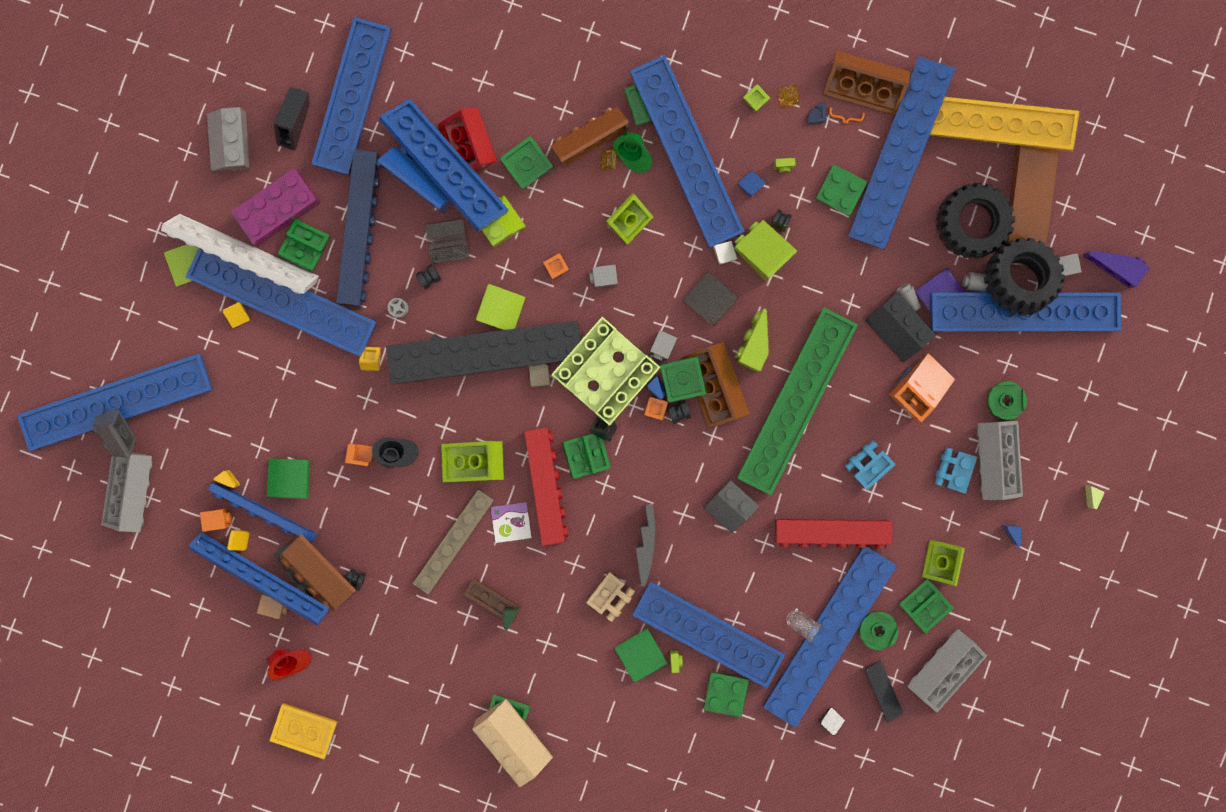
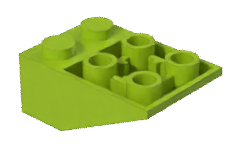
M766 309L755 313L751 321L754 325L752 329L747 330L743 338L746 342L743 347H739L735 355L737 364L754 372L761 371L769 354Z

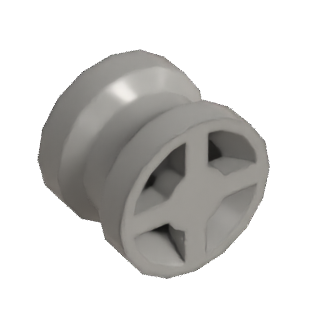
M400 298L392 299L387 306L389 313L397 318L406 316L409 310L407 302Z

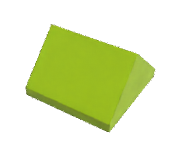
M632 193L606 221V225L628 245L652 220L653 215L636 195Z
M930 540L922 577L957 586L965 548Z

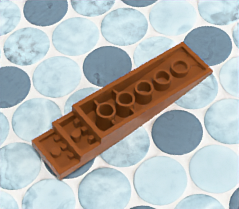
M1017 145V149L1014 150L1009 206L1013 205L1014 211L1011 212V215L1015 216V223L1012 224L1014 230L1008 236L1010 238L1008 242L1011 240L1015 241L1017 238H1025V241L1028 238H1034L1035 242L1042 241L1045 243L1044 246H1046L1059 150ZM1012 263V264H1011V265L1026 266V265L1021 264V263Z

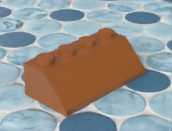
M836 50L823 94L896 115L909 85L910 71Z
M609 107L602 112V116L597 119L596 117L590 118L585 122V126L581 128L577 126L569 131L570 134L564 138L560 136L553 141L551 149L562 168L567 167L629 130V121L618 107L614 109Z
M724 342L682 357L683 359L695 356L699 358L706 394L697 396L708 428L750 414Z
M302 534L279 556L281 559L280 563L286 569L290 568L295 573L294 577L300 583L304 582L308 587V592L314 597L317 596L321 600L320 603L327 606L332 612L356 591Z

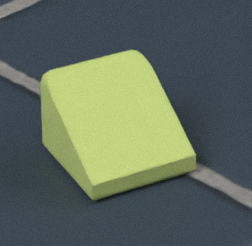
M1086 485L1087 507L1097 509L1104 492Z

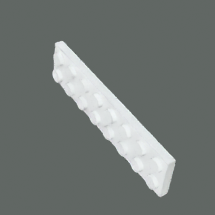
M178 214L162 224L161 231L167 233L168 236L179 238L190 246H197L208 254H215L223 261L233 262L241 269L251 270L259 277L273 280L277 285L289 287L295 293L304 294L317 283L319 278L314 273L184 215Z

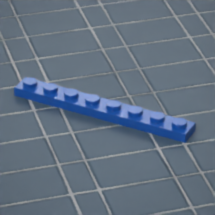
M202 532L189 545V550L317 626L329 612L327 606L236 552L228 550L226 546Z

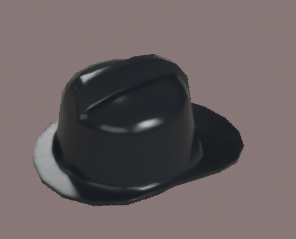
M382 438L374 443L372 448L374 459L387 468L408 466L419 455L416 444L406 439Z

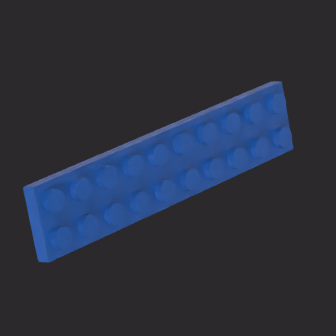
M663 55L630 70L631 77L708 247H713L745 232L666 56Z
M918 57L909 80L908 88L899 105L849 233V238L883 250L886 249L955 73L954 67Z
M198 248L185 277L360 357L377 324L376 321L312 292L306 291L304 294L295 293L289 287L277 285L271 279L259 277L255 272L241 269L237 264L223 261L219 256L208 254L201 248Z
M930 293V323L933 332L1121 331V293H1059L1058 297L1043 310L1032 315L1028 313L1026 316H1020L1018 312L1014 315L1010 314L1008 309L1002 310L999 308L1000 304L997 301L994 303L991 300L993 297L991 293Z
M199 353L18 414L17 417L28 450L34 451L93 431V423L96 416L117 407L126 420L213 390L202 355Z
M868 547L860 549L766 699L763 708L796 728L897 565Z

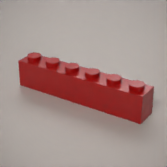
M548 427L524 431L542 546L565 542V537H568L567 525L563 526L562 518L566 517L564 507H560L559 499H563L562 490L557 488L556 480H560L559 471L554 469V461H557L555 450L551 449V442H554L553 432L549 431Z
M775 519L774 541L779 543L781 547H791V543H798L799 547H810V544H818V547H829V544H837V547H848V544H856L858 548H867L868 544H875V548H887V545H892L893 521Z

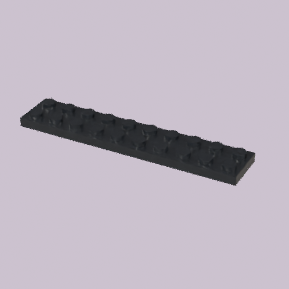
M578 321L388 345L386 346L391 385L563 362L579 344L580 334Z

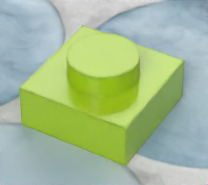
M757 84L743 99L757 112L770 100V97Z
M795 158L775 159L774 170H779L781 173L790 172L795 167Z
M678 650L670 651L671 672L679 673V667H683L682 655L678 654Z

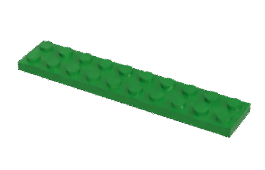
M825 307L822 308L737 476L738 479L772 495L858 324Z

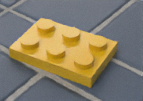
M283 703L270 741L325 759L338 721Z

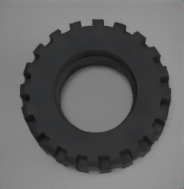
M976 182L956 189L945 198V201L939 207L940 212L937 213L936 219L939 220V224L936 225L937 231L940 230L941 235L939 238L947 243L945 247L948 250L953 249L954 254L958 256L963 255L964 258H981L998 251L1002 245L1008 242L1010 239L1008 236L1014 230L1012 224L1015 223V216L1011 215V212L1014 211L1013 205H1008L1007 202L1010 199L1007 196L1003 197L1001 195L1002 190L999 188L993 189V185L988 183L982 185V182ZM976 203L988 211L991 218V228L989 233L983 238H972L962 230L959 223V215L965 205Z
M1017 238L1015 241L1007 242L990 258L984 271L987 274L984 277V283L988 284L986 291L988 294L991 293L993 296L991 300L994 303L997 301L1000 304L999 308L1002 310L1008 309V313L1013 315L1017 312L1020 316H1026L1028 313L1032 315L1043 310L1058 297V294L1063 289L1062 283L1065 281V275L1062 274L1064 267L1063 264L1060 265L1059 261L1061 259L1058 255H1054V250L1050 246L1047 248L1044 246V242H1035L1034 238H1028L1026 241L1025 238ZM1012 263H1021L1033 270L1038 280L1036 291L1022 289L1013 281L1010 273V265Z

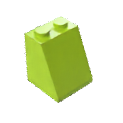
M762 220L760 223L756 221L749 228L751 232L746 237L742 234L735 241L737 245L734 247V250L766 281L797 250Z

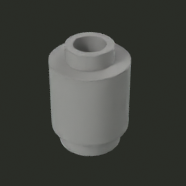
M969 272L963 278V287H965L966 291L986 293L988 284L984 283V277L987 274Z

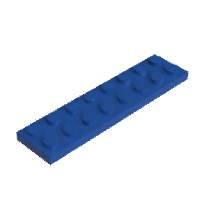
M357 17L353 18L311 163L312 165L350 176L354 149L357 150L391 34V27Z
M411 99L406 100L380 116L379 121L477 232L508 213L509 209Z
M652 581L649 582L632 616L765 688H768L785 657V653Z

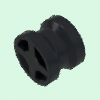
M778 209L770 226L780 228L781 232H785L792 215L784 214L782 210Z
M351 568L346 581L355 590L360 591L364 584L366 573H358L355 569Z

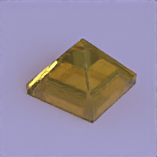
M797 85L778 88L781 108L801 104Z
M616 150L601 151V171L616 169L618 163Z

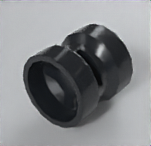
M432 264L426 267L425 272L419 271L415 274L425 290L431 287V282L438 283L442 280Z
M685 400L679 402L676 406H667L673 424L679 423L681 419L687 420L692 418Z

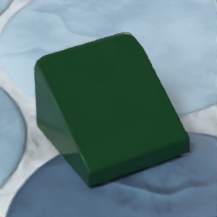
M518 607L505 608L503 610V626L505 630L509 629L518 611Z

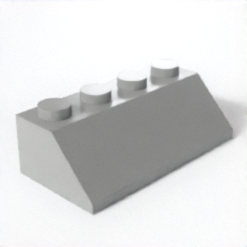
M1018 421L978 423V453L981 464L980 475L983 500H1006L1023 497Z
M134 452L128 458L111 456L101 525L117 531L141 532V527L144 523L143 512L147 503L146 492L149 487L152 456Z
M957 629L949 636L948 641L936 651L933 658L924 664L923 669L918 675L911 679L907 687L938 713L987 655L975 642Z

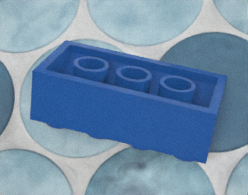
M394 146L379 158L378 162L383 168L444 214L452 204L423 169L409 158L410 155L404 148L398 149Z

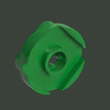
M1014 382L997 383L990 388L987 395L988 409L993 416L999 419H1015L1024 411L1027 405L1025 391ZM1005 395H1007L1008 398L1011 399V402L1008 403V406H1005V403H1002V399L1005 398Z
M872 611L862 620L859 626V636L869 648L883 650L896 642L898 627L894 618L882 611ZM880 625L882 626L883 633H879L876 636L874 628Z

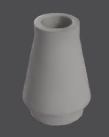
M906 283L896 289V292L914 311L921 308L914 287L910 283Z

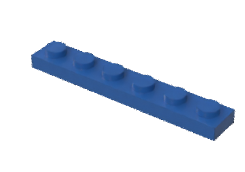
M218 482L211 483L208 489L213 492L212 495L221 500L225 498L230 501V505L236 508L243 507L247 509L248 514L254 517L259 515L265 518L264 522L272 526L277 524L287 534L294 533L298 536L302 534L310 542L315 541L318 533Z

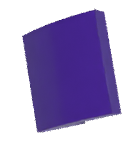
M948 268L915 290L929 311L930 293H965Z

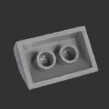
M241 107L222 108L208 113L211 171L250 169L246 112Z

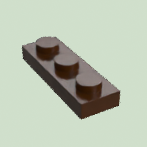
M476 578L472 579L463 594L503 619L502 612L505 608L518 607L511 625L522 610L521 606Z

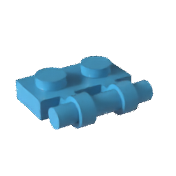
M871 441L868 445L865 444L862 447L863 450L856 456H852L845 465L848 471H851L854 467L859 470L853 476L866 490L896 465L883 450L877 455L874 453L873 450L878 446L874 441ZM868 455L871 460L863 466L860 462Z
M946 447L944 454L940 458L942 461L939 470H936L935 476L937 477L934 484L942 486L943 480L946 479L948 480L946 488L966 494L977 457L957 451L956 457L953 458L951 457L953 449ZM952 463L951 473L947 474L948 465Z

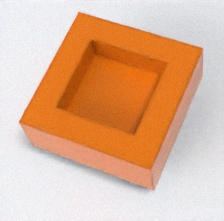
M560 253L543 262L552 279L569 271Z
M649 397L644 415L663 420L668 402Z

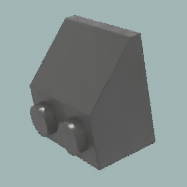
M118 407L97 415L93 423V429L97 435H100L104 448L109 450L112 456L130 457L136 438Z
M728 479L703 508L733 533L747 521L759 505Z

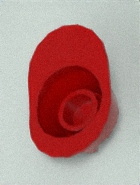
M278 649L266 659L269 666L267 675L272 680H279L296 674L309 666L312 657L306 650L290 652L287 649Z

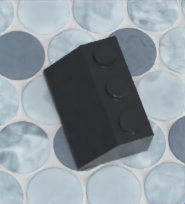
M898 293L890 296L865 319L902 362H905L921 350L936 336Z

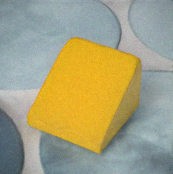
M239 302L222 310L233 329L251 321L243 303Z
M380 347L365 348L359 359L361 370H380Z
M230 470L223 471L213 479L232 488L240 486V483Z
M238 529L232 530L230 532L228 550H246L250 533Z

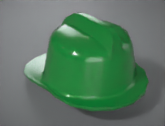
M626 131L623 136L614 140V152L630 170L643 173L651 168L652 157L645 148L644 140L640 135Z

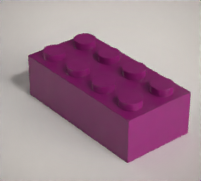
M293 168L232 210L231 213L252 244L259 246L294 222L295 219L300 218L320 204V201L300 172Z

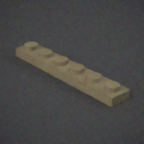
M480 489L477 490L413 582L416 587L426 594L431 592L493 503V498Z

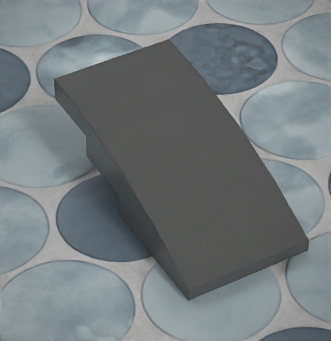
M645 504L647 524H640L643 543L635 544L642 587L646 586L655 545L653 504Z

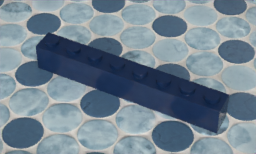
M354 149L336 301L338 304L363 307V303H366L367 291L364 290L365 283L368 284L369 282L367 264L370 265L371 263L369 247L373 245L374 239L371 229L372 226H375L376 216L373 215L374 207H377L378 196H375L376 188L379 189L380 186L378 169L382 168L378 162L380 155L377 152Z

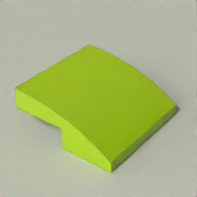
M488 284L476 321L502 330L515 329L526 297Z

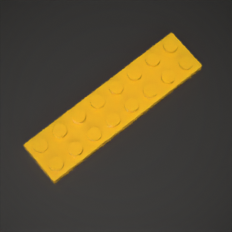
M945 97L930 136L1073 151L1079 111Z

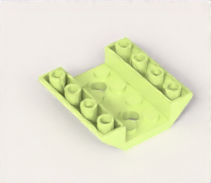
M601 317L551 375L610 426L659 370L660 366L642 353L605 318ZM615 352L623 353L624 360L617 363L613 360ZM592 380L599 383L598 390L594 392L588 389V383Z

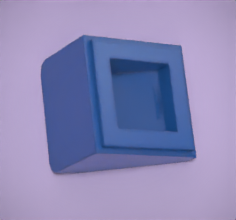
M753 171L738 183L750 198L766 184Z
M1002 525L1012 544L1021 546L1022 527Z

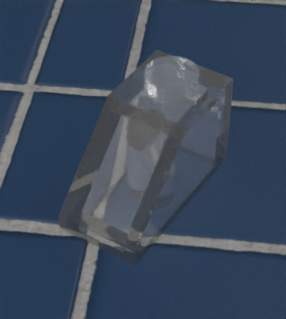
M798 608L795 611L792 610L786 619L788 621L787 625L810 642L821 627L817 620Z

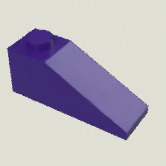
M1089 251L1083 255L1128 288L1137 287L1149 270V267L1145 265L1146 262L1139 257Z

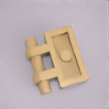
M609 572L586 603L600 614L605 609L609 610L610 613L606 618L612 622L616 616L619 617L622 613L621 610L625 604L632 600L631 597L635 591L629 587L626 592H623L621 588L625 583ZM618 595L620 600L613 606L610 603Z

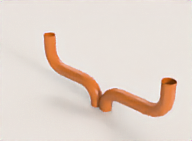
M829 107V115L833 118L842 119V123L848 124L850 120L860 122L865 117V113H862L860 119L848 118L845 121L843 116L833 115L832 107Z

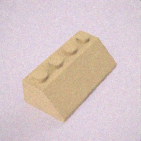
M504 699L475 720L472 730L519 787L535 778L553 758L507 699Z

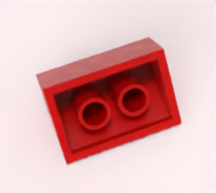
M478 107L460 109L438 124L445 139L475 172L497 162Z

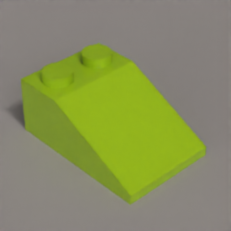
M502 441L441 444L443 482L504 480Z

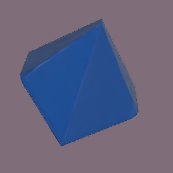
M658 376L647 385V388L658 399H662L665 396V384Z

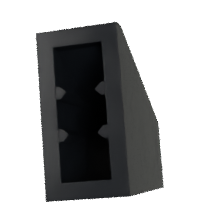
M289 88L274 121L278 146L296 150L310 105L309 92L300 88Z

